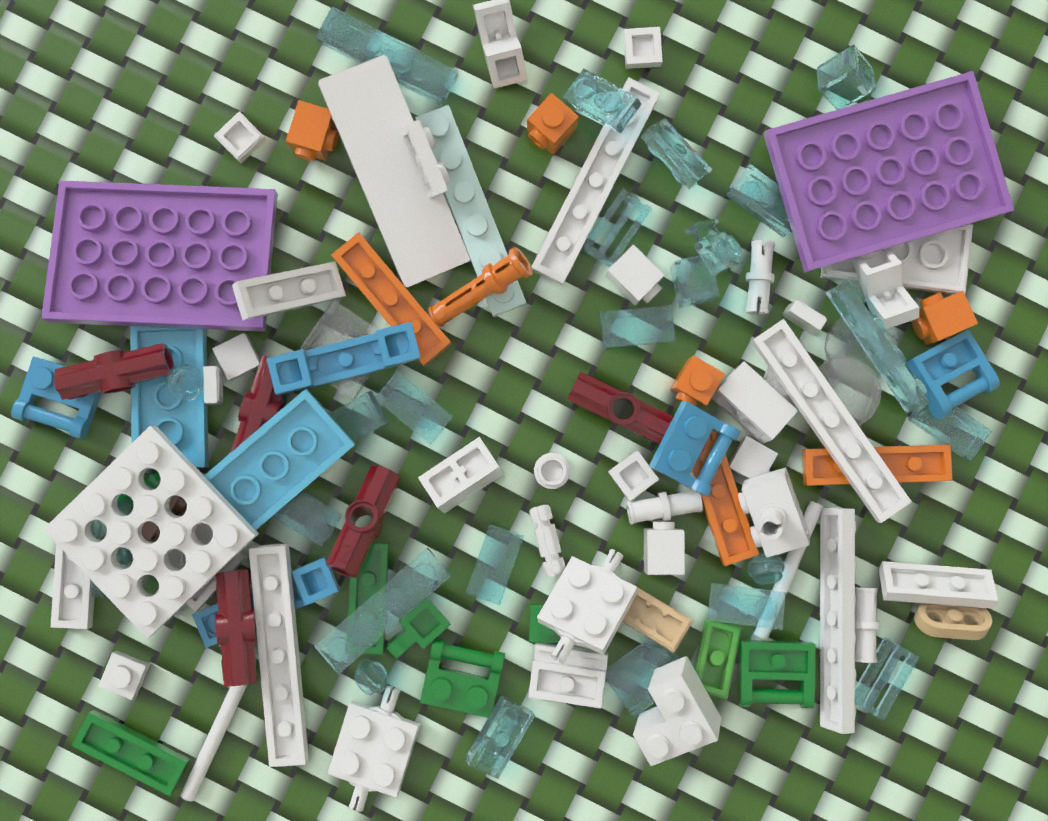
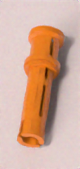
M513 247L505 258L494 265L492 263L485 265L480 276L437 304L430 306L428 310L432 320L436 325L443 327L447 322L491 294L505 293L507 286L521 277L528 278L533 274L529 261L520 249Z

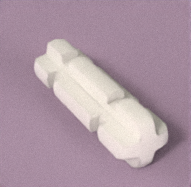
M540 505L533 507L529 513L532 524L536 523L537 526L534 532L540 556L545 557V562H542L545 574L547 576L562 574L566 567L563 557L559 558L558 553L562 551L555 524L550 523V519H553L550 506Z

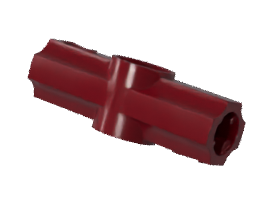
M164 343L132 351H109L95 355L93 357L94 360L55 369L53 380L55 389L61 399L73 400L100 392L102 394L121 392L136 387L135 384L174 375V361L167 344Z
M262 355L251 391H247L242 400L238 414L240 425L231 452L285 407L283 401L285 393L275 394L266 359L269 358L268 356Z
M582 372L579 373L567 398V401L609 420L612 424L621 426L659 445L674 417L637 399L631 393L622 392ZM621 399L629 402L632 407L630 417L624 420L617 418L613 413L614 403Z
M371 465L355 502L351 503L346 509V521L326 562V566L329 569L348 578L357 579L373 541L382 532V521L401 481L400 475L383 466ZM369 515L373 517L372 522L366 527H357L355 525L361 516Z
M249 570L219 572L215 575L218 602L215 624L218 647L221 646L224 687L257 683L254 642H257L255 612L254 608H251Z

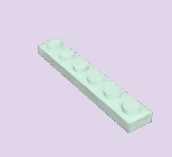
M446 105L415 118L420 120L422 127L428 126L436 145L435 148H432L437 163L443 162L448 172L450 182L446 183L448 191L444 193L478 277L482 274L485 265L488 263L494 265L508 256L451 109L449 105ZM518 280L507 286L505 293H493L486 298L493 318L526 305V300Z

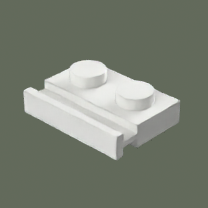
M535 643L528 697L602 708L609 652H605L602 655L594 650L573 647L565 664L559 663V659L556 661L551 657L557 646L556 644Z

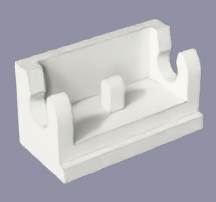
M745 361L721 382L712 396V399L761 444L773 440L798 412L793 405Z
M478 437L418 478L436 507L445 514L504 475V472L481 438Z

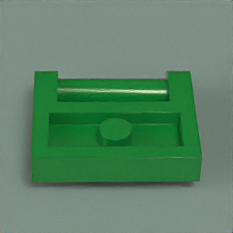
M435 638L430 652L420 703L491 718L505 653L494 651V654L445 644L444 639ZM441 658L490 668L489 677L439 667Z
M740 640L739 685L737 689L739 707H751L752 703L799 704L801 708L813 709L815 704L816 644L801 641ZM753 679L801 681L799 690L752 688Z

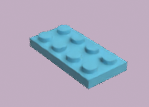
M130 326V351L164 343L167 344L174 361V375L135 384L136 387L131 389L132 443L149 426L156 425L196 468L209 467L208 405L204 403L203 366H207V330Z
M306 388L204 476L242 517L257 530L349 451L355 443Z

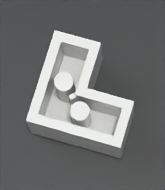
M687 656L654 669L648 691L657 706L639 714L633 733L650 766L718 741L722 720Z

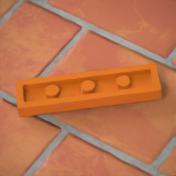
M359 232L331 254L391 327L412 322L421 357L418 360L424 367L452 344Z
M711 431L691 471L692 476L696 479L719 435L714 431ZM725 454L710 484L713 488L709 496L701 495L702 506L723 566L759 555L751 535L747 516L741 508L738 490Z
M951 444L874 447L898 483L953 481ZM826 448L802 449L803 485L850 484Z

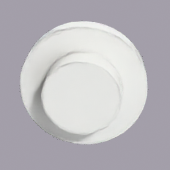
M547 453L537 460L534 466V475L541 486L548 489H556L563 486L569 479L570 466L567 460L560 454Z

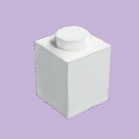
M632 245L608 269L605 277L636 306L642 299L648 304L662 290L658 283L662 280L664 274L638 248Z
M655 521L653 522V528H644V572L647 575H685L684 530L675 528V522Z

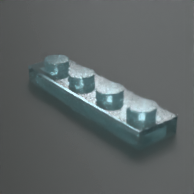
M333 6L316 35L318 43L359 64L386 55L398 84L440 106H443L459 76L457 70Z
M846 279L825 292L906 413L919 411L930 404L925 396L927 394L925 385L917 376L910 374L904 365L906 363L904 354L897 346L891 345L884 335L886 329L882 321L876 315H871L863 304L865 297L861 290L855 284L851 285Z
M427 547L314 647L339 675L451 576V573Z

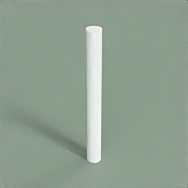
M809 501L803 515L810 537L823 509L822 505L813 501ZM806 547L788 551L754 635L765 640L768 639Z
M247 685L230 687L180 794L181 798L187 801H194Z

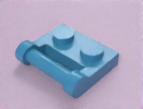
M969 329L906 362V365L929 401L928 408L931 414L937 419L950 415L952 409L982 392L990 393L1000 385L997 374ZM971 369L976 375L975 380L945 395L941 385Z
M33 356L19 398L13 404L11 410L12 418L21 421L30 419L68 431L72 437L84 439L89 432L101 392L73 400H62L55 389L53 377L55 376V369L66 366ZM36 397H44L79 408L76 418H72L34 406Z
M682 401L649 467L708 497L713 488L710 484L731 442L737 441L741 431L689 402ZM711 431H714L719 435L696 479L690 473Z

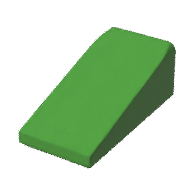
M706 618L693 668L712 700L722 702L728 699L742 628Z

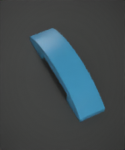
M412 322L376 330V333L306 351L301 349L266 358L275 394L279 395L331 384L420 359Z
M326 557L291 571L295 609L340 591L332 570L326 566ZM251 589V608L253 609L254 601L253 591ZM218 603L192 614L205 648L217 644L215 615L218 613Z

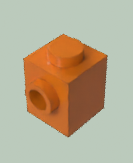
M551 92L527 119L528 137L536 146L541 149L546 148L554 155L577 129L579 116Z
M298 100L286 138L287 144L294 151V156L308 162H315L316 158L327 161L329 151H335L339 140V132L336 130L337 128L329 109Z
M963 290L945 298L939 292L921 300L920 303L923 308L919 309V318L912 321L916 335L921 340H924L926 345L938 342L978 324Z
M693 355L685 362L670 391L677 394L675 399L680 403L685 401L702 408L708 405L725 373Z

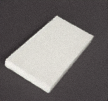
M973 224L890 247L902 263V286L905 289L941 292L951 295L963 290L964 294H966ZM852 259L821 268L820 278L860 283Z

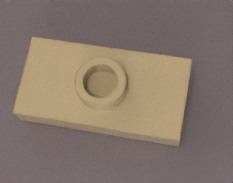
M637 587L638 593L622 622L675 654L693 624V620Z

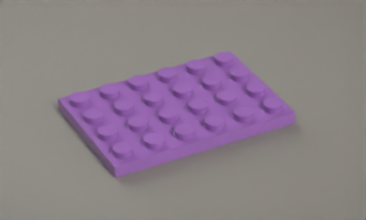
M973 71L768 129L763 133L804 273L1014 211Z
M59 180L41 319L47 323L266 332L267 316L242 320L232 284L241 280L271 275L278 199L276 190Z

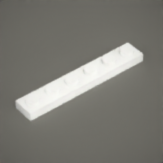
M628 77L531 266L532 271L562 286L564 285L660 96L659 92Z
M782 319L753 339L751 343L878 523H882L912 502L786 321Z
M823 508L820 514V726L841 734L855 733L856 717L855 509Z
M289 543L251 546L249 548L269 767L306 765L309 760Z

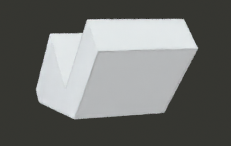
M491 0L473 5L493 88L527 81L522 47L516 35L510 1Z
M890 248L852 259L868 308L884 330L919 318V306L902 286V263Z

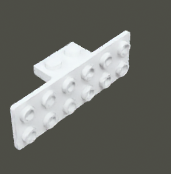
M382 55L320 79L318 82L319 88L404 287L412 286L469 262L470 257L443 194L448 191L446 183L450 182L448 172L443 162L437 163L432 148H435L436 145L428 126L422 127L419 119L413 121L387 56Z

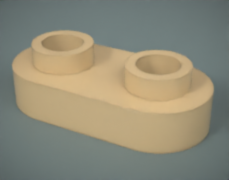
M920 603L914 616L915 624L923 633L939 638L980 640L987 635L992 625V616L986 608Z

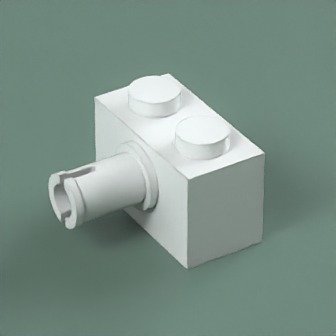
M786 467L744 480L742 492L738 493L739 502L744 514H751L755 525L750 527L753 541L757 548L763 547L766 558L809 546L810 533Z

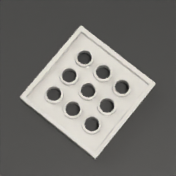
M156 425L149 426L43 529L147 639L155 634L259 534ZM148 468H153L160 474L161 481L156 489L149 488L144 482V473ZM121 494H126L133 500L134 508L129 515L122 513L118 509L117 500ZM174 495L180 496L186 501L187 510L183 516H177L170 510L169 503ZM94 520L102 521L107 528V534L103 540L96 539L91 533V524ZM147 521L154 522L159 527L160 536L156 542L147 541L142 535V527ZM199 523H205L211 527L213 538L210 543H202L197 539L195 530ZM120 547L131 551L133 562L130 567H124L117 561L116 554ZM172 549H178L184 553L186 564L182 569H177L170 564L169 553ZM145 575H152L158 580L159 590L156 594H149L144 590L142 580Z

